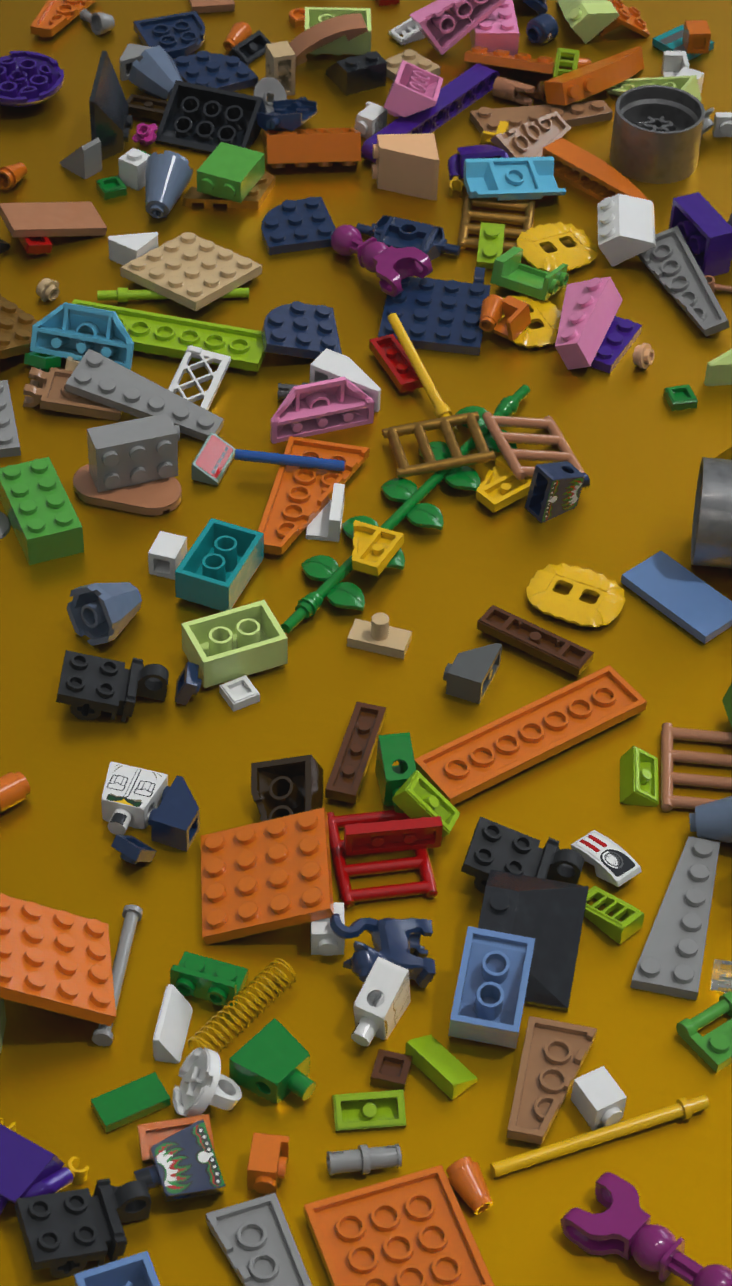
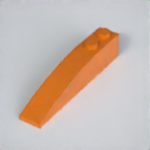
M642 46L634 47L544 81L547 104L566 106L611 88L644 69Z
M561 137L543 147L542 157L554 158L555 176L599 201L617 194L648 200L630 180L615 168Z

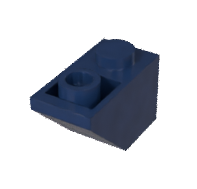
M177 775L172 785L164 789L158 808H153L151 811L148 826L151 827L152 841L187 852L200 830L199 807L184 778Z

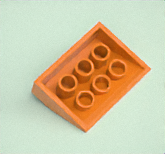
M354 127L295 129L292 132L261 130L265 161L267 164H271V168H285V163H295V167H309V163L318 162L320 167L332 166V162H341L342 166L356 165L355 161H361V132Z

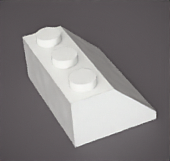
M617 194L612 197H606L597 204L598 247L612 267L656 247L654 204L652 201Z

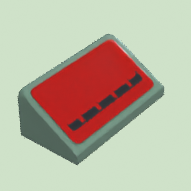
M211 432L192 463V480L218 486L235 457L236 449Z

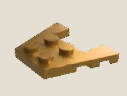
M265 171V174L241 203L198 192L196 187L191 186L183 197V206L192 207V203H204V207L211 208L215 204H228V208L259 209L276 185V176Z

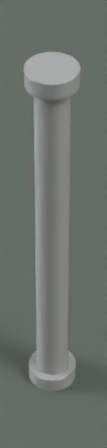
M133 904L126 905L123 908L122 916L124 922L112 968L116 1010L136 925L141 920L143 910ZM113 1023L111 1026L99 1024L98 1029L93 1032L92 1041L99 1046L111 1045L114 1037L111 1032Z

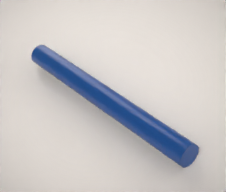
M241 449L235 450V460L343 472L345 470L344 460Z

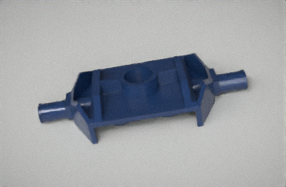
M306 97L273 101V111L271 113L257 112V124L265 131L292 132L317 114V102L310 101Z
M383 215L372 226L360 223L356 226L362 235H367L370 238L374 237L378 242H383L388 247L418 248L429 256L430 261L445 253L459 256L461 246L448 244L443 228Z

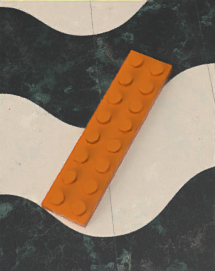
M608 665L414 759L416 770L452 805H455L646 710L647 701Z

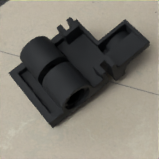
M66 650L56 702L71 705V713L81 720H94L103 711L111 713V720H115L117 714L122 715L121 722H126L127 716L132 717L136 696L165 701L169 672L160 664H148L144 667L142 659L133 658L130 669H125V662Z
M480 817L461 872L474 876L475 887L484 894L491 870L577 884L584 859L575 850H560L559 841L549 837L545 847L542 849L538 847L540 840Z
M109 1178L97 1180L93 1196L90 1195L89 1188L16 1199L14 1208L32 1270L49 1268L53 1277L66 1278L81 1272L88 1261L96 1260L98 1266L104 1265L106 1255H108L110 1263L117 1261L118 1256L124 1255L127 1245V1239L121 1223L148 1219L152 1201L144 1182L131 1181L122 1186H112Z

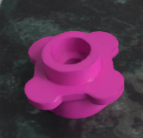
M154 123L151 125L138 124L136 134L132 137L135 143L140 142L144 146L154 143L157 138L155 133L158 130L157 125Z

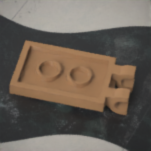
M31 367L29 378L36 380H31L30 384H25L23 394L29 396H25L23 407L33 408L40 404V409L120 421L122 411L66 391L65 384L73 371L51 367L50 372H45Z

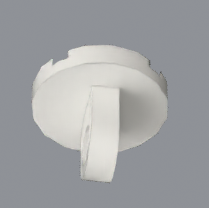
M201 1047L196 1048L186 1057L178 1072V1077L182 1078L180 1087L175 1085L173 1089L175 1111L185 1117L201 1115L208 1105L223 1110H232L242 1098V1092L237 1083L231 1078L220 1074L221 1059L218 1052L205 1047L204 1049Z

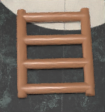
M485 412L482 415L485 425L517 480H523L525 477L532 478L535 467L521 466L518 460L567 461L581 473H585L551 416H546L542 419L496 416L490 412ZM500 427L547 429L550 435L502 432ZM509 443L557 446L559 451L511 449Z
M668 722L662 724L660 801L663 811L669 812L672 808L695 810V806L719 800L673 795V785L732 790L731 777L673 772V762L732 767V755L673 750V740L732 745V733L676 728Z

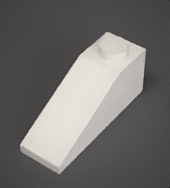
M326 348L310 364V383L346 377L373 399L375 412L380 410L381 388L348 356Z

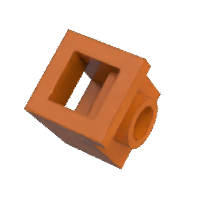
M253 1132L247 1168V1190H254L261 1194L276 1193L278 1179H285L289 1160V1136Z

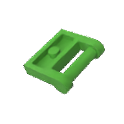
M731 991L720 996L719 1002L691 1019L685 1018L676 1025L679 1036L716 1073L732 1063ZM726 1013L731 1017L730 1020L703 1037L698 1033L700 1029Z

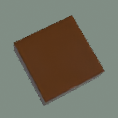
M379 1049L371 1074L370 1085L390 1090L404 1089L405 1092L413 1056Z

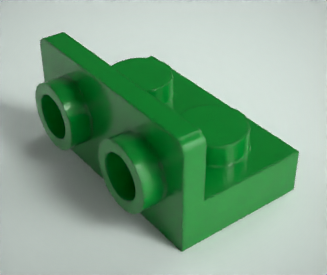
M186 951L178 966L173 965L170 970V984L174 985L183 996L197 997L210 1001L215 1005H227L230 1000H233L234 996L238 995V992L243 990L248 979L247 968Z

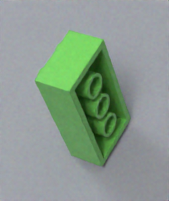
M50 458L35 459L0 468V501L28 564L33 565L84 552L83 527Z

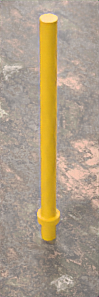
M706 1095L689 1100L683 1097L677 1099L676 1104L491 1163L490 1169L493 1177L496 1178L680 1117L683 1120L692 1118L693 1113L710 1108V1103Z

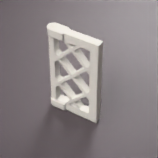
M189 345L168 390L173 393L179 392L181 397L191 402L203 399L200 407L209 410L231 362V356ZM192 357L201 360L188 366ZM218 363L220 365L217 371L213 372L208 364ZM205 366L209 374L196 378L192 371ZM188 373L192 380L179 385L183 375ZM213 379L208 390L204 391L200 383ZM196 386L200 393L187 398L182 390Z

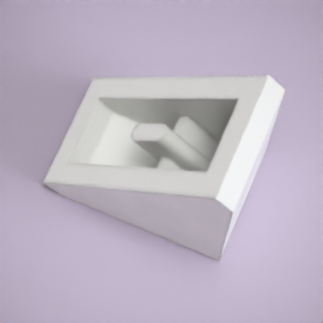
M157 232L108 236L109 259L121 265H125L158 247Z

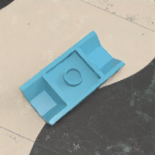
M553 157L477 158L464 160L463 182L470 199L497 197V200H526L566 194V189L558 188L554 178Z

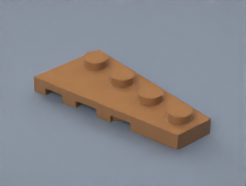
M557 111L537 118L533 122L524 123L518 128H511L505 133L496 134L490 140L496 147L505 150L510 158L541 157L543 147L563 137L571 127Z
M529 1016L507 1138L542 1145L596 1038L597 1028Z

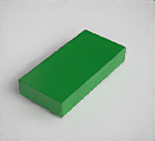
M155 1072L91 1099V1107L106 1133L171 1105L170 1096Z

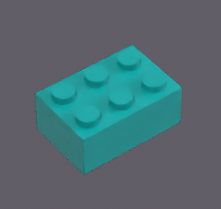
M211 518L175 571L176 597L220 611L232 609L264 559V533Z

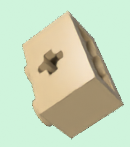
M288 41L266 44L265 77L277 79L283 85L287 96L295 95L296 54Z

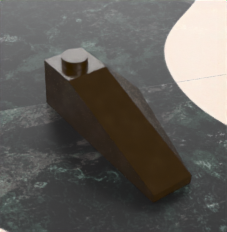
M312 755L251 763V794L261 815V822L322 808L323 769Z

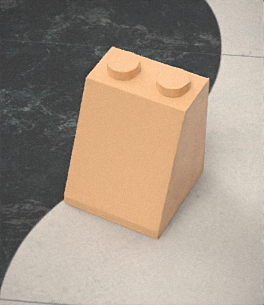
M434 133L377 134V144L372 146L373 159H376V164H372V179H376L377 187L423 199L437 200L439 155Z

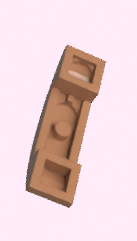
M353 13L333 17L310 27L289 43L296 54L295 67L308 61L306 54L346 35L349 41L367 32L368 29L362 14Z

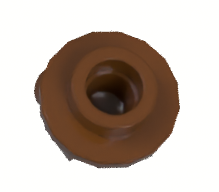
M544 81L538 83L534 93L521 92L535 100L539 99L547 103Z

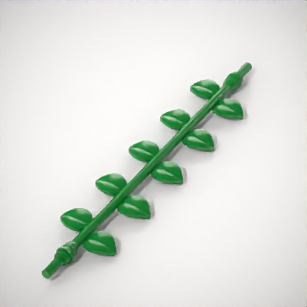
M522 385L512 396L503 398L493 415H514L519 408V403L530 393V388L527 385ZM469 406L455 414L477 411L479 413L478 424L489 451L501 453L482 418V415L488 412L486 409L479 406ZM472 436L460 447L462 455H468L476 447ZM430 442L436 461L452 458L445 442ZM509 443L511 449H517L516 444ZM419 449V454L423 458L421 450ZM469 466L438 471L419 489H417L414 482L406 478H395L385 482L381 486L385 497L391 501L402 502L403 504L380 527L393 530L407 516V520L414 526L442 530L444 520L439 508L430 503L420 502L443 479L453 488L476 491L481 483L478 473ZM367 516L352 517L342 524L344 533L351 539L354 537L353 523L355 520L379 527L374 519ZM401 548L386 567L404 569L405 557ZM325 555L313 556L301 564V568L308 578L315 581H323L324 583L316 591L309 593L298 601L295 612L281 625V628L288 634L303 619L313 617L326 596L330 604L335 607L364 610L365 598L362 590L353 583L341 582L353 570L352 555L340 567L336 560Z

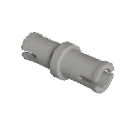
M365 1144L359 1145L358 1149L327 1151V1170L329 1175L355 1171H360L361 1174H369L370 1170L400 1168L402 1166L401 1149L399 1144L368 1148Z

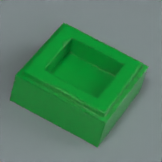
M119 175L96 180V188L104 200L127 195V187Z
M690 385L664 388L663 395L672 411L697 408L698 400Z

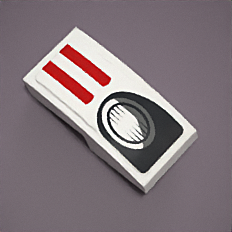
M595 830L571 844V849L580 853L584 861L594 865L597 877L617 887L642 872L641 866L624 849Z

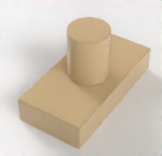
M379 612L372 616L371 622L355 618L347 637V646L404 659L411 642L412 631L389 626V616Z

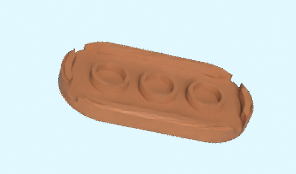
M89 464L77 470L73 477V489L78 494V498L92 505L148 516L162 515L163 511L168 509L170 511L176 509L182 499L181 485L174 477L102 492L97 491L89 472Z

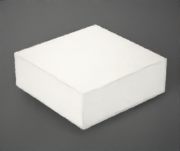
M246 675L219 685V693L233 712L260 702V693Z

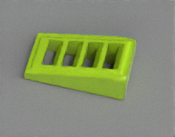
M557 48L553 78L578 69L579 50ZM560 67L572 68V70L560 69Z
M593 886L588 890L584 917L616 943L621 945L642 928L644 913L597 886ZM593 898L597 899L592 905L587 904ZM600 906H605L603 910H598Z

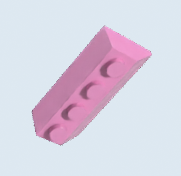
M402 60L383 108L387 109V112L395 117L400 115L407 117L434 107L437 103L444 78Z

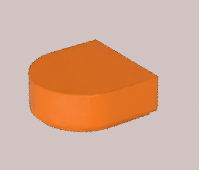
M295 8L289 12V23L294 28L305 26V9Z

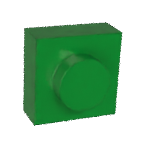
M30 352L25 353L24 364L50 372L51 367H61L62 357Z

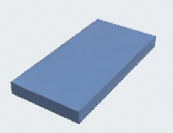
M659 551L621 576L622 584L704 644L732 626V601L663 551Z

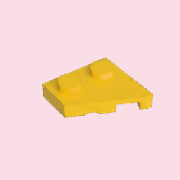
M500 455L496 458L494 468L487 472L485 481L481 482L477 488L476 499L495 513L528 495L532 479L525 477L523 480H517L506 460Z
M355 520L353 523L352 568L379 576L405 543L404 534Z

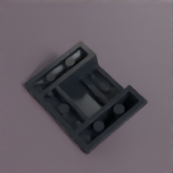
M102 51L89 100L91 141L99 137L102 161L124 151L125 143L130 142V129H133V115H129V105L107 51Z
M491 870L485 888L478 928L535 938L524 1004L568 1011L589 886Z

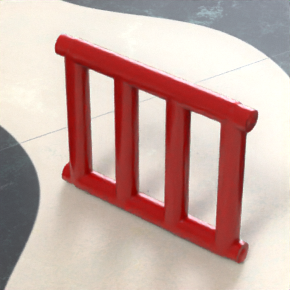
M395 810L335 816L332 812L327 813L330 852L344 908L352 907L354 902L426 894L428 898H434L438 895L427 848L415 849L416 857L346 865L344 840L340 838L339 828L357 823L411 819L407 814L397 813ZM419 869L422 881L352 889L349 877Z

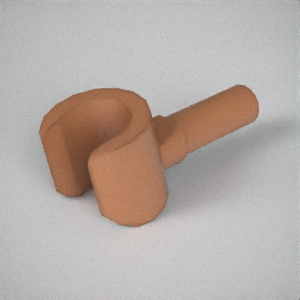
M704 276L713 293L715 291L732 293V286L715 284L713 276Z

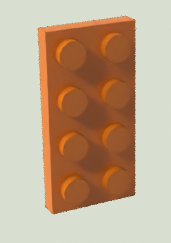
M480 46L472 47L471 50L465 52L464 61L547 74H553L555 67L553 57L540 56L537 59H532L531 54L518 53L512 56L509 55L510 51L500 49L492 53L487 52L488 48Z

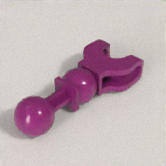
M341 225L332 233L331 245L334 251L341 256L357 254L360 267L376 273L377 277L380 278L381 291L392 297L404 291L401 286L402 279L411 276L424 278L433 272L429 256L418 248L388 247L385 243L378 242L374 237L363 242L360 231L352 225Z
M606 1172L602 1174L595 1183V1195L598 1202L607 1209L606 1211L592 1214L576 1207L570 1209L561 1219L564 1235L590 1255L618 1254L626 1260L633 1255L634 1261L642 1269L650 1272H659L658 1279L662 1282L673 1273L691 1286H732V1270L721 1264L701 1266L684 1255L685 1239L680 1237L676 1241L675 1235L668 1228L658 1224L650 1225L651 1216L641 1209L639 1195L635 1187L613 1173Z

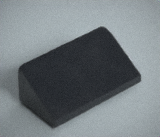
M259 30L234 46L227 56H236L240 61L249 65L266 53V44L271 42Z

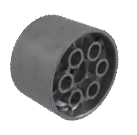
M663 85L639 86L621 94L615 106L609 156L613 167L628 178L650 184L674 183L689 177L696 170L705 118L703 104L695 96L684 90Z
M702 457L693 515L691 565L732 569V460Z

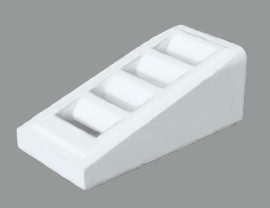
M412 18L388 31L389 35L400 45L426 38Z

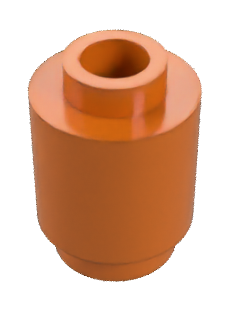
M19 771L15 773L9 772L0 777V813L24 801L26 795L30 794V785L26 777Z

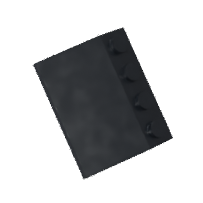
M176 80L159 125L155 142L209 154L221 142L250 149L262 129L257 124V112L267 114L263 98Z

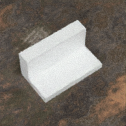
M334 483L332 500L327 503L307 526L306 539L340 541L345 484Z

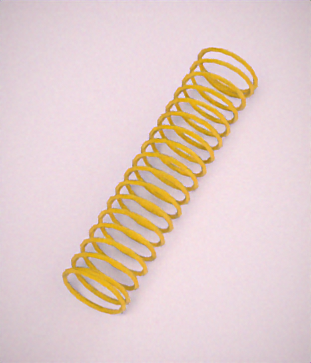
M281 958L273 959L269 966L264 968V971L259 972V976L254 977V980L250 981L243 990L238 992V995L233 997V1000H230L222 1010L218 1011L211 1021L206 1022V1026L201 1027V1030L197 1031L195 1036L190 1037L188 1045L191 1052L194 1050L191 1043L192 1040L196 1041L198 1047H201L200 1043L203 1047H208L215 1051L212 1045L204 1039V1033L219 1047L220 1050L216 1052L218 1054L221 1053L222 1048L227 1047V1043H232V1038H237L238 1033H242L243 1028L248 1027V1023H252L254 1018L259 1017V1013H263L264 1008L269 1007V1003H273L275 998L280 996V993L285 992V988L290 987V983L296 981V973L292 966ZM275 963L284 966L291 973L293 980L290 981L283 971L275 967ZM271 968H274L276 973L288 982L287 986H284L283 982L272 973ZM266 973L271 974L274 981L283 987L282 991H279L277 986L267 978ZM261 978L266 979L269 986L278 993L277 996H274L272 991L261 982ZM255 982L259 983L264 991L273 998L272 1001H269L266 995L256 987ZM250 987L254 988L258 995L267 1002L266 1006L251 992ZM245 992L250 994L253 1000L262 1007L261 1011L246 998ZM240 998L245 999L247 1004L257 1012L256 1016H253L251 1011L241 1003ZM235 1003L240 1004L241 1008L251 1016V1021H248L245 1015L236 1008ZM229 1007L234 1009L238 1016L246 1022L245 1026L231 1014ZM224 1013L229 1014L232 1020L241 1027L240 1031H237L234 1025L225 1018ZM219 1018L223 1019L235 1031V1036H232L220 1023ZM213 1023H216L220 1026L222 1031L230 1037V1041H227L224 1038V1036L218 1030L215 1029ZM208 1028L214 1030L216 1035L224 1041L225 1046L219 1044L209 1033Z

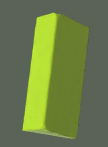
M636 746L631 747L620 758L621 803L652 807L659 805L658 758Z
M418 770L413 772L392 798L393 802L411 819L441 816L443 824L442 838L450 834L461 814Z
M432 1035L411 1039L406 1042L405 1055L413 1056L412 1063L451 1100L478 1081V1078Z
M404 1089L336 1094L331 1096L335 1131L406 1126Z

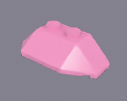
M346 377L294 386L271 418L270 441L274 444L288 441L290 436L303 438L371 424L374 419V401Z

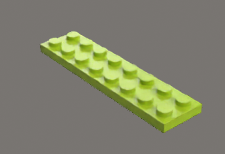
M74 299L72 304L115 311L134 342L135 351L182 359L187 347L192 345L203 350L231 356V362L228 367L255 372L259 371L266 355L263 347L262 331ZM191 358V360L195 362L201 361L197 358Z

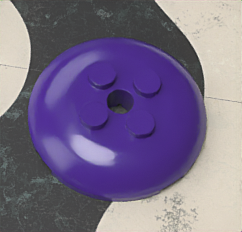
M10 51V56L0 57L1 106L20 108L43 103L52 98L63 85V69H60L56 60L47 55L30 51Z

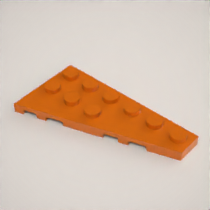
M290 436L284 454L344 460L345 470L343 472L287 465L279 466L258 532L264 533V553L282 555L332 499L334 483L345 484L369 457L370 448Z

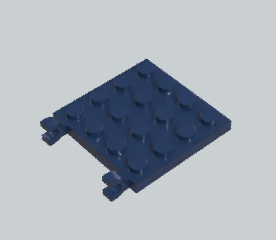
M475 267L473 283L437 280L428 277H406L402 279L401 286L404 291L395 297L387 294L378 337L393 334L398 340L387 319L391 313H396L415 349L479 356L483 337V330L479 327L481 304L490 295L491 286L484 285L485 268Z

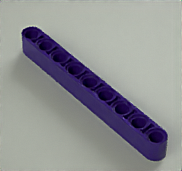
M479 63L474 65L440 89L438 100L434 107L407 117L400 116L368 138L362 145L361 157L376 164V159H373L372 146L377 144V134L434 132L492 91L494 81L499 76V72Z

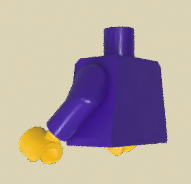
M490 144L458 147L457 154H454L448 160L449 180H451L449 182V195L453 197L454 190L460 191V195H463V181L460 179H463L465 159L510 158L508 153Z
M0 1117V1215L8 1202L15 1205L16 1199L57 1193L70 1184L80 1185L85 1183L88 1178L89 1166L78 1170L80 1158L73 1156L69 1159L67 1168L63 1167L65 1163L56 1155L17 1134L16 1122L13 1121L10 1126L5 1127L4 1118Z

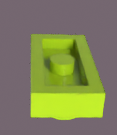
M481 222L476 267L493 269L495 259L502 255L505 224Z

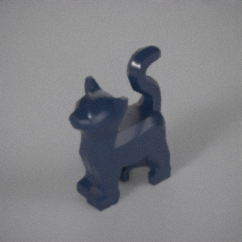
M339 914L331 916L330 927L333 933L340 938H355L364 930L371 934L374 949L362 942L355 941V952L352 958L343 962V967L351 969L361 982L365 983L378 957L408 969L409 979L415 980L419 987L426 988L429 982L432 981L436 974L435 960L427 958L428 950H425L420 945L421 934L423 936H432L433 934L432 920L417 918H384L380 920L360 918L353 922L350 927H347L341 922Z

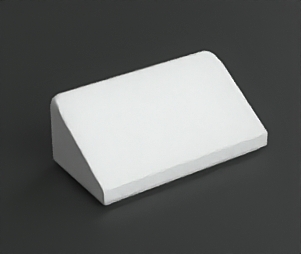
M171 984L166 986L153 1036V1058H155V1061L177 1064L180 1063L193 1009L185 997Z

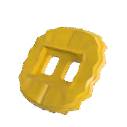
M561 221L555 224H539L535 228H529L526 232H521L517 238V247L523 249L522 257L534 268L549 273L563 263L568 264L567 271L575 268L578 269L590 264L598 255L597 245L592 242L590 237L586 236L583 229H576L573 224H564ZM569 239L575 246L567 248L560 241ZM551 245L556 252L546 253L541 246Z
M522 293L517 296L511 295V297L529 304V308L533 312L530 313L531 323L537 321L543 325V327L537 329L527 327L512 342L517 346H523L527 349L542 348L555 344L561 310L557 309L556 305L551 303L549 299L543 301Z
M563 562L559 565L548 564L543 570H537L526 588L528 600L534 608L545 615H550L555 619H562L567 623H575L580 627L589 626L596 628L610 624L619 615L626 600L624 589L618 586L616 580L607 579L603 574H597L591 569H582L578 565L570 567ZM559 584L571 588V591L568 595L554 592L553 589ZM583 593L598 597V600L595 604H589L581 601L580 598Z

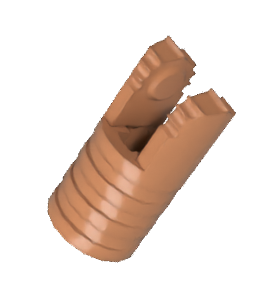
M498 76L493 84L492 95L522 105L532 106L533 99L519 95L520 91L534 93L535 86Z

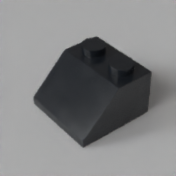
M377 51L336 61L326 70V75L346 96L386 86L387 61Z

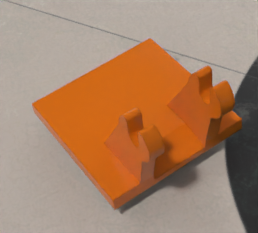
M608 0L614 5L620 16L599 33L600 37L621 25L647 38L650 36L646 28L647 24L642 20L638 9L630 6V8L625 6L621 0Z

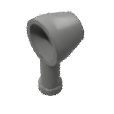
M83 9L79 14L81 20L91 24L92 31L96 35L105 34L115 26V20L112 15L103 12L91 14L86 9Z

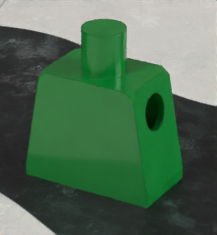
M410 732L378 735L375 772L382 802L385 806H394L395 812L404 813L393 802L392 798L413 772L416 771ZM399 761V765L392 766L394 762Z
M275 1018L229 1059L230 1078L243 1088L274 1104L280 1103L291 1092L305 1101L316 1089L317 1084L308 1077L310 1073V1055L308 1051Z

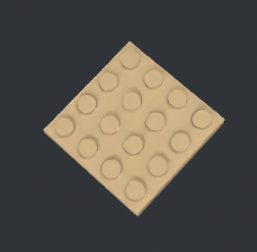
M184 232L180 236L165 242V244L148 251V253L120 267V276L194 311L201 309L262 274L261 264L252 261L248 257L234 253L230 249L216 245L212 241L196 236L192 232Z

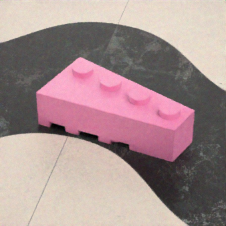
M436 0L410 14V17L431 46L443 55L506 0Z
M610 276L604 278L596 277L587 281L567 284L555 347L568 370L591 366L623 299Z

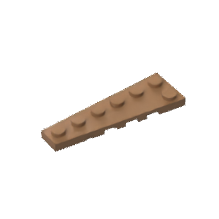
M604 100L574 102L566 106L547 104L496 109L481 107L478 110L470 111L469 119L481 134L482 131L496 133L500 121L509 122V130L511 128H518L524 123L533 122L537 118L557 111L570 127L612 120L613 111Z

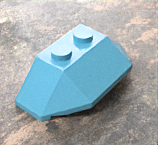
M65 302L32 327L31 352L68 358L69 356L73 357V360L81 361L87 350L91 349L131 370L134 342L115 311Z

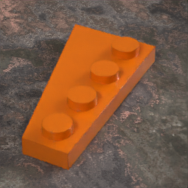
M47 0L30 26L31 34L44 38L53 37L74 20L83 9H87L97 0Z

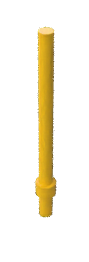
M391 313L387 319L435 408V416L437 418L452 416L448 404L444 403L398 315ZM452 426L454 435H456L458 429L456 426Z

